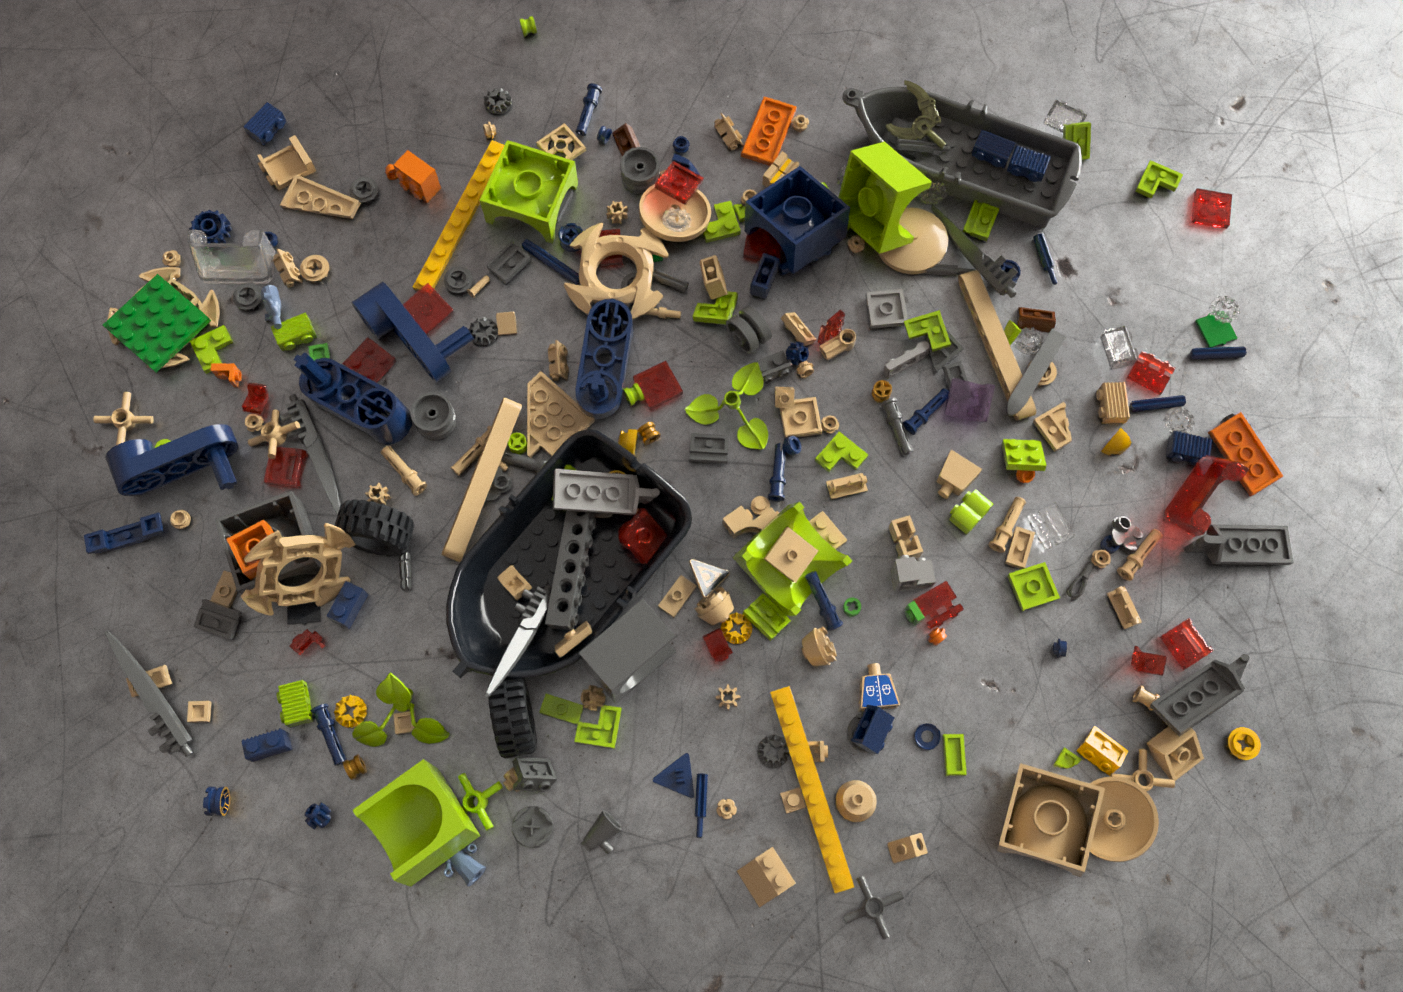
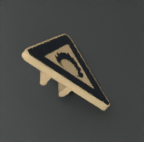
M694 559L689 561L703 598H707L730 574L728 570Z

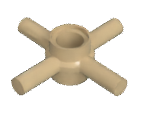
M123 392L121 408L116 409L111 416H94L93 418L94 423H111L118 428L116 445L125 442L126 431L132 430L135 424H153L154 421L153 416H134L129 411L131 393Z
M279 410L272 411L271 422L266 423L262 427L261 435L248 440L250 447L265 441L268 442V458L270 459L276 457V447L285 442L287 438L286 433L300 428L298 421L281 427L279 425Z
M1139 749L1138 770L1132 775L1114 773L1110 775V777H1121L1131 780L1140 785L1146 792L1152 789L1153 786L1175 787V780L1154 778L1152 773L1147 771V750ZM1139 775L1146 778V786H1142L1139 783Z

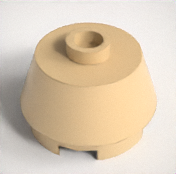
M723 587L716 588L715 591L717 593H712L707 598H702L696 604L698 607L694 608L698 613L697 616L710 625L724 622L729 618V614L734 609L730 594Z
M824 627L814 628L802 639V653L812 666L830 665L831 662L836 661L835 657L837 654L834 644L825 636L828 632Z
M858 780L848 781L839 788L836 794L837 810L849 821H865L872 816L876 809V795L873 789L865 782Z

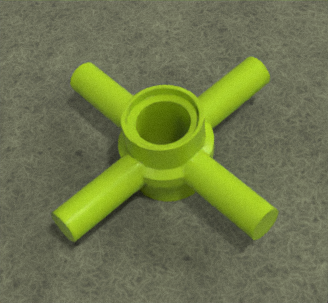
M465 773L460 774L458 779L466 792L463 798V809L466 813H477L486 831L492 829L494 826L485 809L488 806V798L503 788L502 784L498 781L481 792L473 789ZM475 797H477L478 804L476 807L473 804V800Z

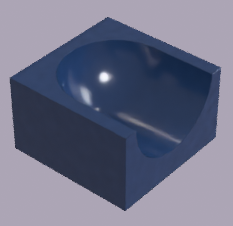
M799 166L745 202L744 232L751 235L760 228L768 231L780 244L788 262V270L794 274L847 237L850 207Z

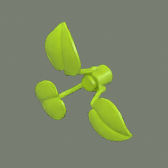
M757 362L750 363L735 373L732 378V387L737 391H728L724 395V400H722L719 407L718 400L713 395L703 394L695 398L685 408L686 413L691 419L703 425L715 423L719 419L718 411L724 405L729 409H736L745 423L737 432V438L741 445L749 449L758 450L764 449L767 445L768 429L766 424L759 418H753L748 423L739 407L741 404L739 395H742L744 392L748 396H753L763 388L764 380Z
M389 673L376 689L378 699L386 704H393L382 725L378 727L372 721H365L358 724L352 732V737L364 745L371 747L381 746L387 739L386 733L382 730L395 709L400 712L410 709L411 723L415 727L411 734L418 741L433 744L445 740L450 735L444 726L435 719L421 718L416 723L414 704L411 703L414 693L392 673Z

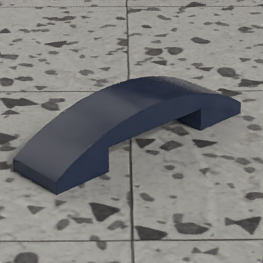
M160 513L141 517L138 522L109 531L102 529L85 534L86 553L93 554L132 546L157 536L163 532Z

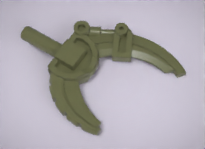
M904 80L907 90L912 92L918 99L917 103L919 109L922 110V116L914 120L912 128H901L891 123L885 127L898 139L922 140L927 135L935 144L943 149L946 143L932 130L936 124L941 123V117L935 107V99L929 97L927 92L919 85Z

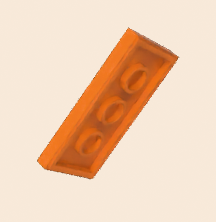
M764 96L742 149L741 157L771 166L779 156L797 106Z
M1242 412L1208 432L1249 496H1253L1283 477V474Z

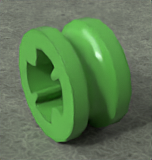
M854 597L848 598L843 605L844 613L850 617L858 615L861 610L860 601ZM852 603H855V608H857V610L853 609L852 612L849 611V606H847V604L851 605Z

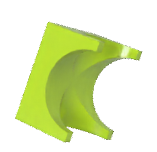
M507 140L480 198L486 223L493 225L495 218L500 216L515 218L535 228L543 235L546 242L553 244L556 220L562 200L569 188L576 190L578 186L575 161Z
M800 501L787 505L732 557L766 596L788 616H796L801 611L800 608L804 601L812 593L805 575L816 571L821 583H823L835 572L847 567L852 562L848 555L842 554L833 548L813 528L804 514L803 509L805 507ZM786 527H789L818 550L796 583H793L763 559Z

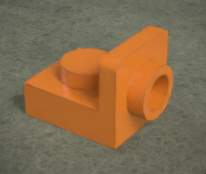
M234 363L211 364V372L217 378L229 379L233 387H238L242 374Z

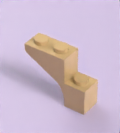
M741 505L724 517L722 524L734 539L747 532L759 533L779 512H775L771 507L752 520L753 515L748 509L745 510Z

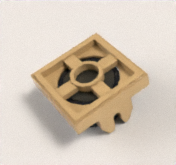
M565 123L536 142L537 147L541 151L573 161L586 151V147Z

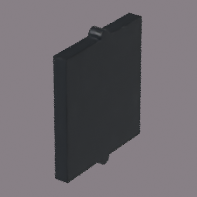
M315 602L287 606L288 625H306V623L321 622V607H317Z

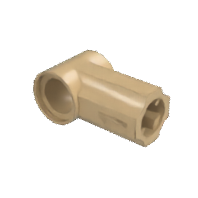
M844 329L840 335L819 346L821 354L828 361L844 351L851 350L855 345L856 334L851 329ZM847 337L850 338L852 341L844 342L843 338Z

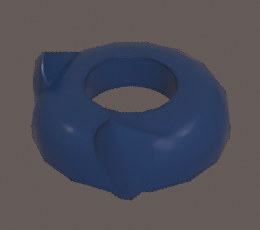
M925 723L917 727L914 738L919 747L930 750L938 746L941 740V732L935 725ZM926 730L931 731L933 734L930 742H924L921 738L922 733Z

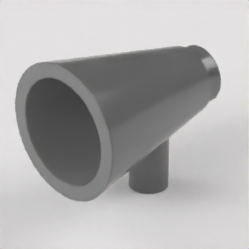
M602 810L581 844L589 852L600 846L609 854L613 847L607 840L622 831V827L607 811Z

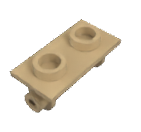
M720 113L722 119H716L714 127L721 137L727 133L722 139L728 149L735 150L739 143L744 146L741 141L743 137L738 130L733 129L734 123L729 116L725 117Z
M277 248L278 254L273 256V262L278 272H282L280 277L284 285L292 287L295 281L303 283L300 277L301 273L293 263L292 255L287 251L285 252Z
M555 340V344H550L548 348L549 362L555 361V363L549 364L550 377L553 381H558L559 377L567 381L569 367L566 356L568 351L566 346L558 340Z
M863 473L826 481L831 499L868 491L866 486L867 477Z
M1121 586L1107 593L1123 629L1142 623L1125 587Z

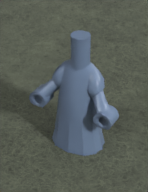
M267 285L261 289L260 293L267 312L265 314V321H272L274 328L280 329L282 327L280 319L282 306L279 291L274 285Z
M467 845L445 862L444 875L447 878L452 877L454 874L451 870L452 866L462 877L467 887L473 885L482 876L486 867L466 853L468 851L472 854L475 853L477 850L476 845Z

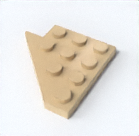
M542 371L527 383V456L529 458H532L541 448L552 456L571 435L578 431L586 430L595 422L594 418L584 414L580 410L579 405Z

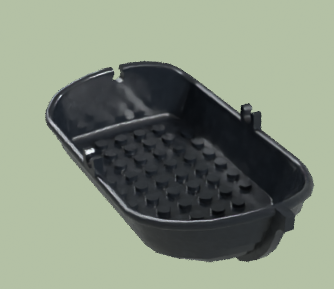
M586 429L571 435L516 497L512 494L509 496V503L505 507L502 505L499 508V517L464 555L456 568L446 603L448 634L455 656L460 662L452 672L460 679L466 673L473 671L490 676L494 675L504 652L519 627L517 623L522 614L515 611L514 608L517 603L527 607L530 601L523 596L517 601L497 579L509 566L513 565L518 573L531 585L530 592L534 593L537 587L544 589L546 585L552 588L567 511L553 509L552 497L555 469H564L566 465H571L578 471L609 473L614 470L621 471L627 475H637L639 488H657L660 494L648 504L638 503L637 508L647 512L646 518L624 514H613L608 518L595 517L596 526L592 529L591 534L592 546L588 550L589 564L585 567V584L582 586L580 593L582 595V602L577 609L578 623L574 626L575 630L587 621L591 626L592 633L564 656L559 657L555 652V645L564 639V635L570 630L555 629L545 624L546 612L525 652L506 678L510 679L533 678L555 673L575 664L581 659L579 652L614 623L687 535L692 523V512L686 498L645 463L640 464L636 460V456L601 432ZM579 528L576 531V535L581 534L583 528ZM575 547L572 554H576L579 551V547ZM576 566L570 567L569 573L574 572ZM572 585L566 587L565 593L572 589ZM565 604L562 607V612H565L568 609V604Z

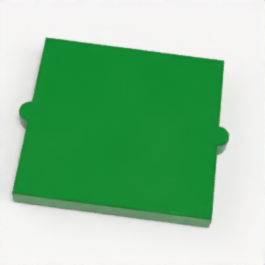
M1224 311L1215 314L1209 313L1207 316L1195 321L1208 348L1219 345L1224 346L1226 343L1238 339Z

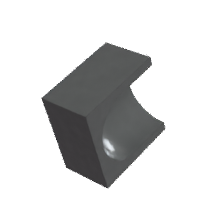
M292 491L215 519L236 590L240 594H243L246 589L252 590L255 587L256 577L249 579L243 574L226 540L227 538L262 520H265L271 526L273 532L279 530L282 537L314 535L305 505ZM312 557L295 559L282 568L278 581L298 575H317L321 568V562Z
M642 599L580 651L579 654L585 669L613 702L617 704L676 653V650L670 644L676 636Z

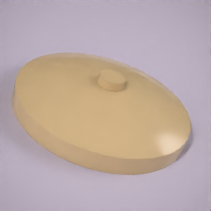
M663 181L652 185L643 193L639 204V217L645 228L655 236L668 241L683 242L700 236L707 229L711 217V207L706 196L694 186L680 181Z
M913 207L905 208L899 224L914 236L913 242L880 254L878 253L882 261L893 270L905 274L927 272L925 270L933 268L943 260L948 247L947 230L941 220L929 211Z
M1104 777L1089 783L1105 788L1090 853L1110 862H1126L1143 855L1154 843L1159 827L1157 808L1150 795L1140 785L1121 777Z

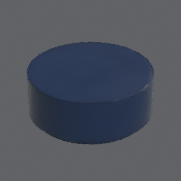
M790 436L784 440V449L789 455L794 456L801 452V443L797 437Z

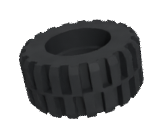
M353 499L341 504L334 526L341 528L350 535L356 544L353 546L354 548L371 554L396 557L402 556L408 551L415 525L410 516L398 511L396 508L373 501Z
M505 678L488 697L497 749L499 755L507 759L534 753L537 750V739L531 700L525 678Z

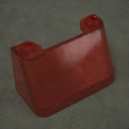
M1215 456L1202 457L1166 507V518L1193 537L1204 535L1211 524L1210 515L1202 510L1205 503L1219 484L1225 480L1232 482L1241 480L1249 468L1239 462Z

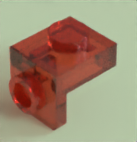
M248 383V395L242 404V409L244 412L262 414L269 401L267 386Z
M720 628L702 636L708 652L715 662L724 661L733 653Z
M306 629L302 634H298L293 638L292 644L289 647L301 655L313 642L323 648L325 645L321 641L324 638L316 631L312 633Z

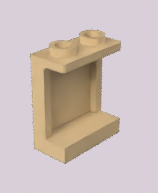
M295 135L289 138L291 145L264 159L261 154L258 155L260 169L263 173H268L266 176L271 186L275 185L278 191L289 186L295 174L306 177L316 171L312 161Z

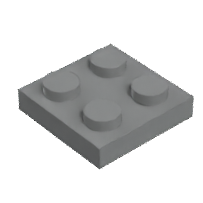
M903 289L866 292L865 296L871 329L904 326V321L908 319Z

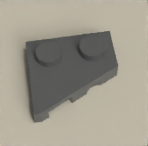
M948 331L950 347L933 352L931 346L929 349L936 373L964 350V347ZM925 335L926 342L928 341L930 344L928 336Z

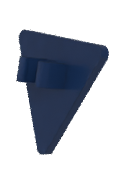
M683 754L653 778V782L689 798H694L689 754Z

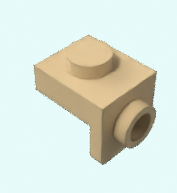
M513 565L509 566L497 577L505 589L517 601L522 597L521 595L525 589L530 590L532 588Z
M809 741L808 744L814 762H825V758H828V745H824V741Z

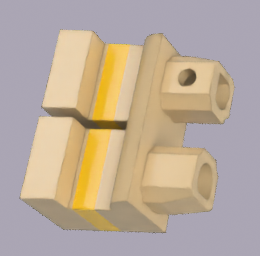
M782 151L764 173L762 185L770 186L799 167V162H793Z

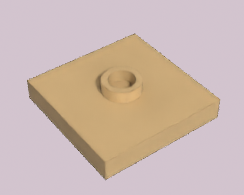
M816 397L794 400L793 408H779L785 439L790 436L804 437L822 434Z
M786 527L763 559L793 583H796L818 550L789 527Z
M585 621L575 630L572 629L564 635L565 638L555 645L557 655L559 657L564 656L592 633L590 624Z

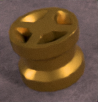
M885 380L877 381L873 386L872 398L878 403L888 400L892 392L891 384Z
M648 422L637 430L638 434L643 437L645 445L655 442L661 436L660 432L656 431L654 422Z
M359 754L355 755L350 761H343L344 769L351 780L355 779L360 773H367L366 766Z

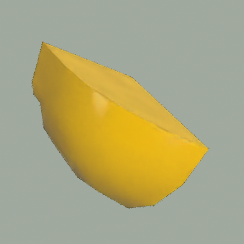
M1120 428L1101 452L1106 455L1122 454L1131 446L1130 437Z
M628 429V433L620 431L618 444L633 455H635L638 431Z

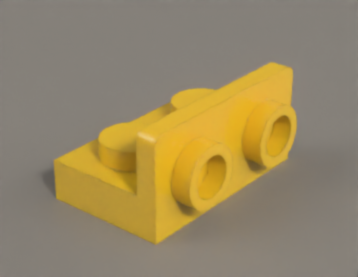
M1094 726L1084 742L1078 747L1077 752L1110 776L1111 773H1114L1121 767L1128 750Z

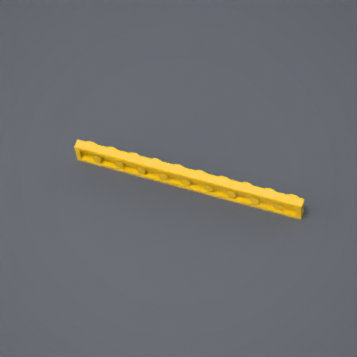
M491 140L413 285L415 291L431 296L480 204V198L504 148L503 144Z
M790 686L772 691L770 694L834 893L854 888L849 867Z

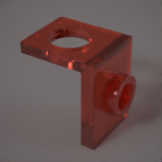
M1135 646L1131 665L1136 672L1163 676L1167 657L1142 652L1138 646Z

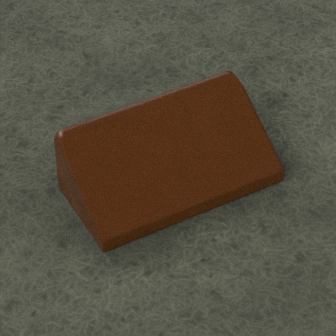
M625 123L612 132L622 156L631 148L640 147L633 128Z
M1018 307L1016 325L1019 329L1049 333L1052 328H1055L1056 317L1054 311Z

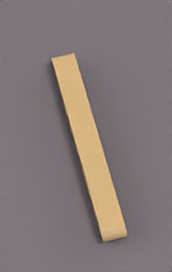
M974 270L958 275L959 286L1008 402L1023 375L980 273ZM1031 396L1026 405L1013 415L1017 421L1036 415V407Z
M505 397L502 399L442 550V556L461 562L522 404Z

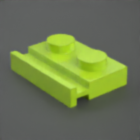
M1091 123L1064 124L1063 139L1075 142L1080 146L1082 160L1090 159Z
M975 200L963 232L987 242L1000 208L986 203L981 204Z
M764 593L742 613L770 641L791 622Z

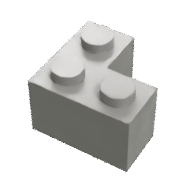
M902 555L895 559L890 568L894 592L933 587L936 582L931 559H915V557H909V555Z

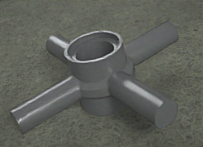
M865 876L857 878V881L865 897L862 908L844 915V921L848 924L864 916L874 919L882 939L889 938L890 934L882 915L886 906L904 899L903 894L899 891L881 899L878 896L872 895ZM871 901H875L879 906L875 914L871 913L868 909Z

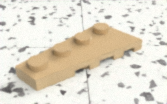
M295 174L280 206L286 209L353 219L361 203L354 198Z

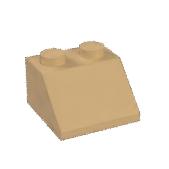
M1168 726L1147 742L1151 756L1171 780L1176 781L1204 759L1196 732L1193 729L1188 730L1179 737Z
M773 847L737 870V873L759 908L796 884Z

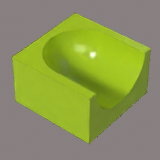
M881 142L850 151L838 198L850 207L848 226L880 254L913 242L914 236L903 228L899 221L907 205L918 194L929 189L932 181L886 142Z
M424 759L353 809L356 817L368 826L386 851L393 866V872L390 873L393 880L410 887L480 837L479 832L440 770Z

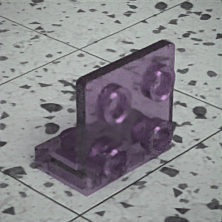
M953 378L944 414L976 423H986L995 385H981Z

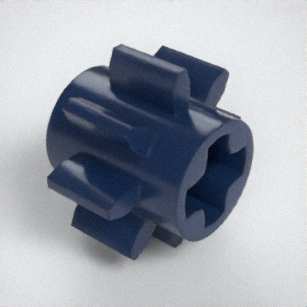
M803 342L790 343V346L786 349L787 360H791L793 365L806 361L809 356L808 347H803Z
M322 802L319 805L314 803L305 812V822L314 830L317 826L324 828L331 819L329 814L331 810Z

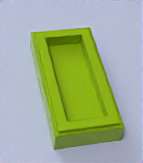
M943 734L945 776H966L964 734Z

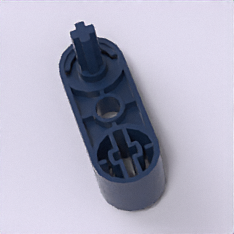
M383 281L351 302L362 321L377 339L393 330L435 383L452 372L445 359L474 340L467 327L463 326L434 345Z
M604 299L597 302L590 309L586 322L575 392L580 410L594 419H605L613 415L619 409L622 401L630 344L634 334L632 314L629 308L623 302L616 299ZM611 315H614L611 336L608 338L607 329L610 326ZM621 317L625 320L623 321L624 332L622 331ZM599 327H600L601 336H600L598 333L595 332V331H599ZM601 354L612 356L611 361L607 364L599 363L597 358Z
M304 352L301 356L298 354L295 356L294 361L296 363L294 366L302 372L299 377L300 390L315 405L368 433L378 443L384 445L395 444L409 433L412 427L410 410L389 389L332 359L320 358L313 360Z
M210 425L156 448L153 447L151 441L145 439L129 440L112 447L105 456L117 491L123 496H136L151 492L209 466L213 469L220 490L232 489L237 484L228 458L237 452L239 446L232 428L228 425Z

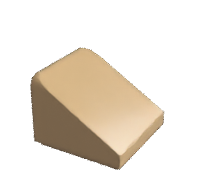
M496 313L498 335L517 334L515 313Z

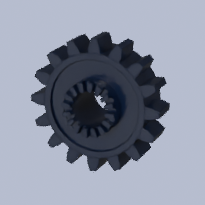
M211 210L202 211L190 222L192 224V227L189 228L191 231L190 235L196 244H201L203 248H206L207 245L210 249H213L214 245L219 248L220 242L226 243L225 237H231L228 233L232 231L231 223L218 210L215 212Z

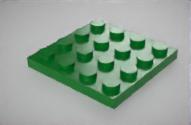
M157 274L113 314L103 326L157 373L211 320Z

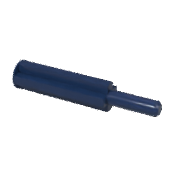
M1039 233L1033 239L1044 270H1048L1052 284L1056 285L1058 281L1053 270L1055 265L1044 234Z
M698 773L696 774L695 817H697L696 837L702 838L703 817H706L708 774Z

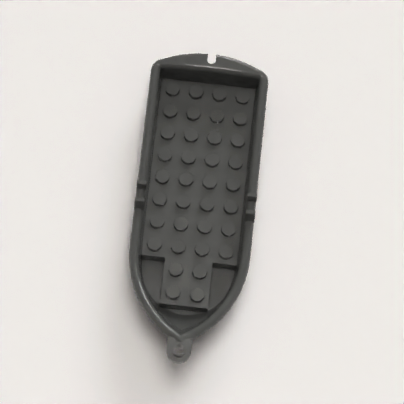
M886 87L866 93L849 88L843 92V102L855 108L871 144L886 142L932 181L930 189L970 203H974L975 200L981 204L986 203L1000 208L998 213L1045 228L1050 219L1058 215L1073 194L1077 184L1070 181V179L1074 181L1079 180L1082 157L1081 148L1077 143L988 113L986 104H984L982 110L972 107L974 100L965 105L925 90L929 97L935 99V107L941 117V123L936 124L932 130L946 143L945 146H950L949 152L933 150L932 153L896 150L898 137L893 136L885 127L891 123L901 128H912L914 120L922 116V110L919 109L917 103L918 99L912 92L907 90V87ZM981 130L1015 143L1005 168L995 167L988 161L978 160L975 156L971 155ZM927 135L922 140H917L933 142ZM1016 145L1046 154L1047 156L1050 155L1051 158L1041 182H1032L1026 177L1014 176L1007 171Z

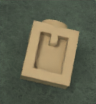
M775 387V407L793 408L795 389L793 387Z

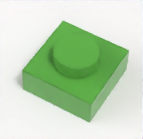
M327 343L308 346L309 355L313 360L320 358L331 359Z
M913 601L906 606L905 615L910 622L913 621L914 625L921 623L925 617L916 602Z

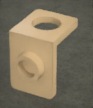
M921 833L887 844L893 863L928 853ZM916 840L919 841L921 850L918 849Z

